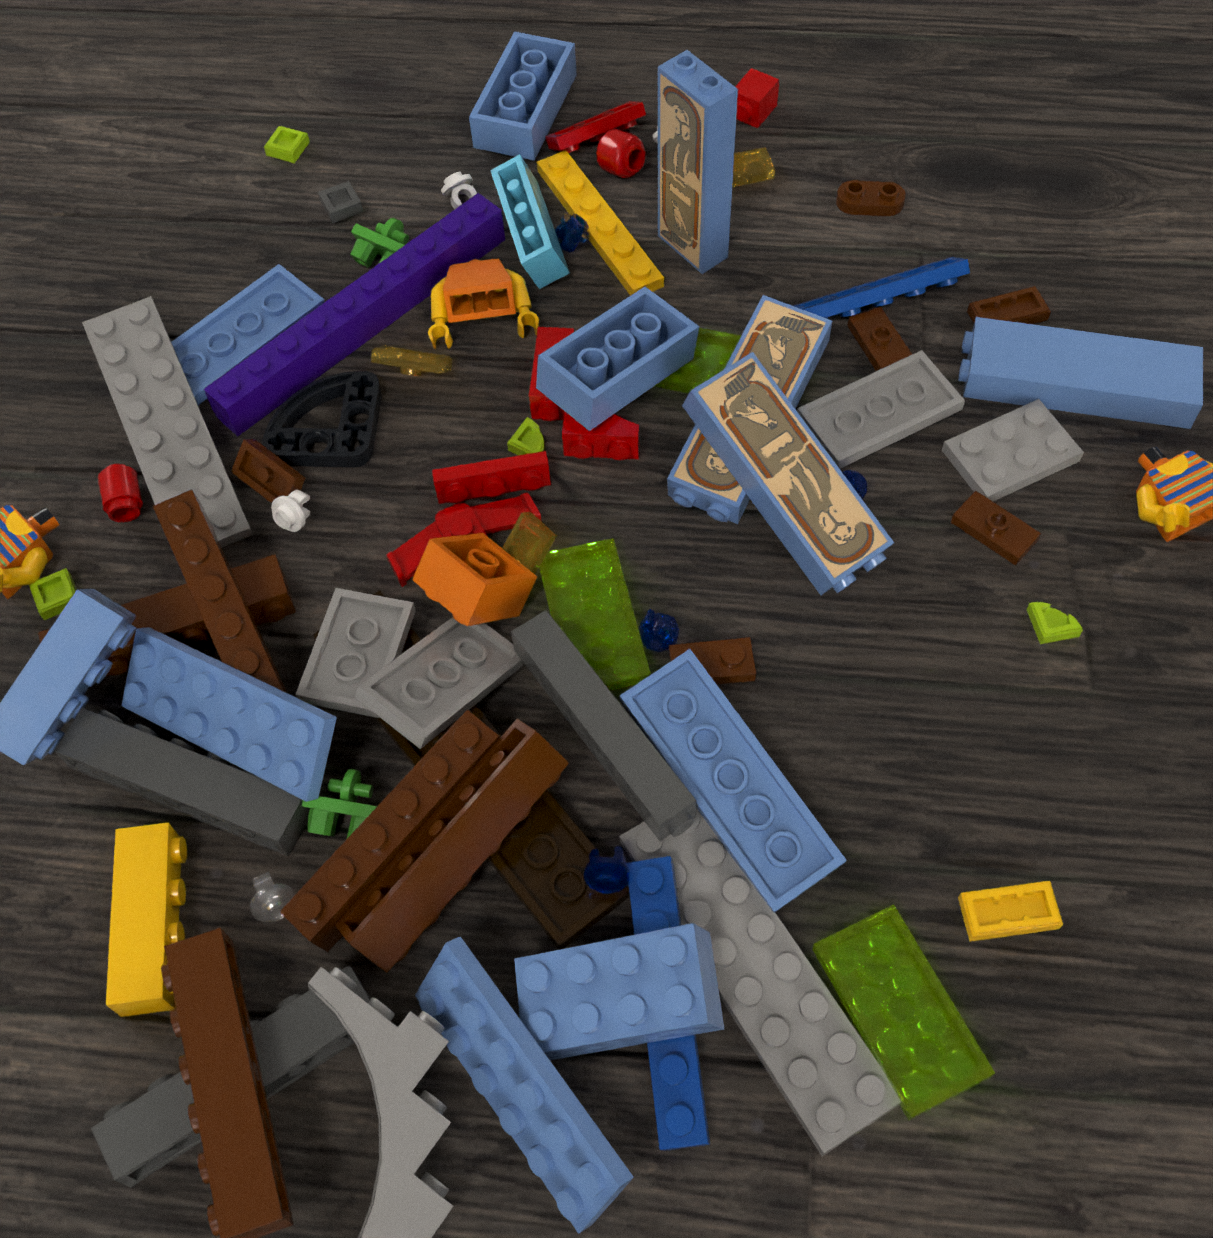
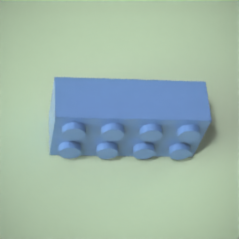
M519 32L513 33L469 116L473 148L514 157L520 154L524 159L535 161L545 136H547L577 75L575 43Z
M643 287L538 355L536 388L590 431L691 361L694 357L699 326L647 287Z
M77 589L0 702V752L22 765H26L37 758L42 760L47 753L51 755L65 735L60 730L64 723H67L71 718L75 719L80 710L88 703L89 698L84 695L87 689L92 687L95 682L99 684L111 669L113 663L108 658L112 652L116 651L119 647L123 649L132 638L137 628L131 624L137 615L95 589Z
M694 923L514 959L520 1020L549 1060L724 1030L710 932Z

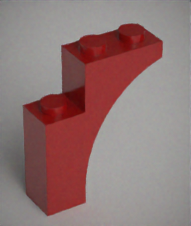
M538 327L529 391L532 419H542L545 421L563 420L562 440L564 456L580 459L589 457L612 458L615 460L639 459V424L627 421L613 414L589 431L536 388L538 355L574 333V328Z

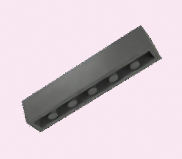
M82 708L54 750L64 763L73 770L288 857L308 822L310 808L302 806V799L246 770L241 771L231 767L230 762L213 753L203 756L194 752L195 750L189 744L179 739L172 738L170 742L160 739L157 733L141 724H136L134 728L123 724L120 718L105 710H100L97 714Z
M349 965L344 969L338 968L357 984L353 992L368 1003L370 997L351 966ZM311 990L303 995L294 994L287 997L277 1005L276 1012L262 1021L254 1020L250 1022L267 1099L354 1044V1041L335 1013ZM181 1072L176 1075L168 1074L155 1080L148 1087L146 1094L133 1102L127 1101L112 1107L104 1114V1120L91 1128L114 1181L131 1188L202 1142L200 1133L195 1134L190 1124L188 1105L194 1103L191 1084H185Z

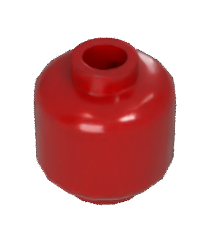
M618 129L606 132L600 139L596 151L599 167L605 172L620 178L634 176L643 167L646 158L642 140L634 134Z

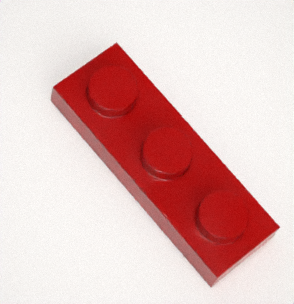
M629 101L545 136L549 149L561 152L566 150L568 153L578 150L580 148L579 143L587 139H590V142L599 141L611 129L618 127L619 130H624L637 124L636 119L646 115L643 102Z
M546 451L432 470L439 504L459 503L467 499L484 496L496 497L503 493L520 490L530 491L551 485Z

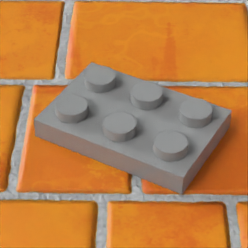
M1039 399L946 440L942 447V452L974 492L981 493L991 501H996L1080 462L1084 453Z
M335 588L295 694L296 697L311 705L379 718L378 715L355 698L358 685L401 655L416 612L414 602Z

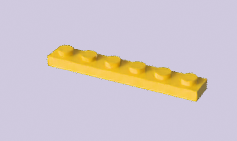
M564 150L537 161V170L540 176L631 296L643 287H647L652 292L663 288L664 276L569 153Z

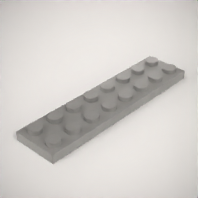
M147 297L82 322L154 504L156 505L192 489L201 502L221 547L253 535L152 297Z
M697 808L693 824L679 836L673 837L670 834L659 841L645 822L619 836L620 843L632 862L671 856L673 859L681 925L694 923L710 932L720 999L821 1156H824L904 1101L775 912L773 913Z

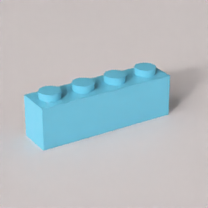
M519 154L490 170L521 265L537 287L541 289L569 274L570 272L538 181L522 156Z

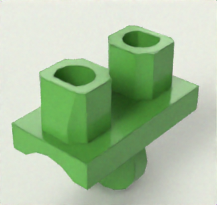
M390 218L385 224L378 223L375 231L355 224L351 233L357 241L350 255L358 264L368 268L377 254L382 256L379 262L381 263L407 244L409 235L403 233L404 225L402 221L396 218Z
M348 769L343 780L334 778L329 780L328 791L340 793V799L319 796L315 800L302 801L303 807L310 808L308 815V832L335 836L339 813L352 815L347 838L377 807L356 802L358 796L371 798L373 785L362 784L361 773L355 769Z

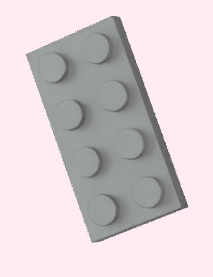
M921 350L797 408V412L839 469L963 410L965 400Z
M452 617L358 685L355 698L421 749L461 717L467 709H471L520 669L524 663L516 654L514 645L487 624L466 626L457 622Z

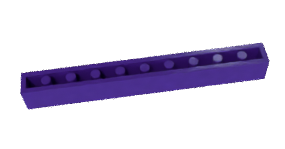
M477 193L205 387V394L215 416L237 437L282 405L298 390L312 383L429 297L432 288L447 276L449 266L466 263L474 259L479 260L505 241L502 210Z

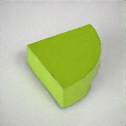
M528 417L507 443L508 451L516 455L545 451V441L538 424Z
M1029 603L1027 613L1040 644L1080 637L1083 629L1071 614L1067 616L1065 613L1050 607L1051 604Z

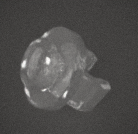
M269 871L252 879L257 891L250 902V910L254 918L263 922H273L284 918L280 910L295 895L292 888L285 884H274Z

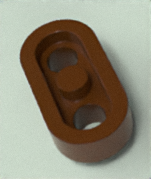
M851 180L839 186L836 205L839 210L850 215L894 216L902 211L906 193L900 185L894 182Z

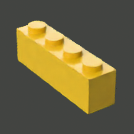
M169 822L115 830L106 1006L121 1017L164 1012L176 1008L173 991L168 992L164 984L161 966L167 963L164 946L185 940L184 927L179 921V907L184 905L186 901V888L180 875L181 864L187 860V845L184 837H180Z

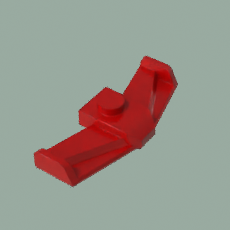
M528 492L518 497L471 507L466 503H457L437 512L435 521L393 552L390 551L386 554V558L400 585L403 587L407 585L406 581L415 575L429 539L484 533L487 536L490 533L532 524L537 527L542 524L541 514Z

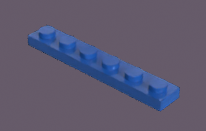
M946 258L793 306L826 319L836 314H840V317L852 316L860 313L862 306L872 304L873 307L884 306L893 303V297L904 294L905 297L923 294L926 292L925 287L936 284L937 287L955 284L958 282L957 277L970 273L968 259Z
M671 856L626 863L634 935L681 926L674 864ZM696 1035L647 1043L659 1149L667 1151L710 1145Z

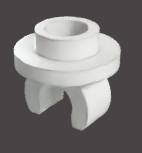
M456 172L444 180L445 185L441 192L444 197L451 196L450 202L454 209L462 205L458 195L465 194L470 199L477 194L474 187L470 185L473 181L470 174L462 175L461 172Z
M296 489L288 497L279 496L273 500L271 509L276 524L291 532H297L303 528L306 518L310 515V511L302 506L310 500V496Z

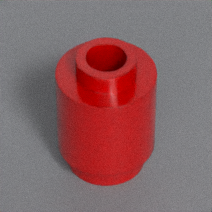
M124 464L107 466L98 475L104 512L115 522L135 520L139 517L140 509L143 506L136 470Z

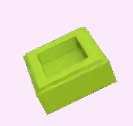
M279 126L264 146L266 156L295 163L310 143L308 133Z
M67 568L38 579L35 583L29 585L36 607L43 620L61 614L77 590Z

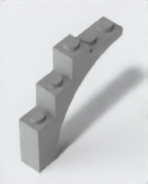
M320 967L308 982V988L335 1013L356 1044L371 1080L378 1115L379 1161L371 1203L358 1238H432L454 1206L444 1199L449 1189L428 1172H425L421 1179L416 1177L414 1173L451 1122L442 1115L447 1107L426 1090L420 1096H417L412 1091L449 1042L441 1035L445 1028L424 1011L418 1017L410 1011L397 1027L391 1022L395 1014L382 1002L372 997L367 1003L353 992L357 984L349 976L336 967L330 973Z

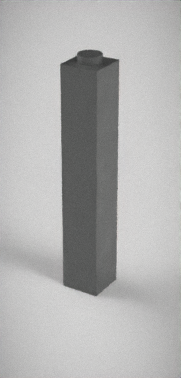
M547 610L512 630L511 634L516 654L657 839L661 841L670 834L676 837L689 829L696 816V799Z

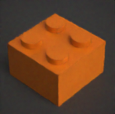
M484 533L429 539L412 580L425 590L427 597L439 602L450 611L457 622L466 626H473L518 617L538 576Z

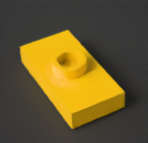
M1050 881L963 892L958 897L969 942L1057 930L1063 925Z

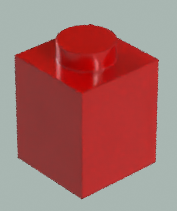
M751 68L735 86L738 89L736 120L759 128L777 106L779 79Z

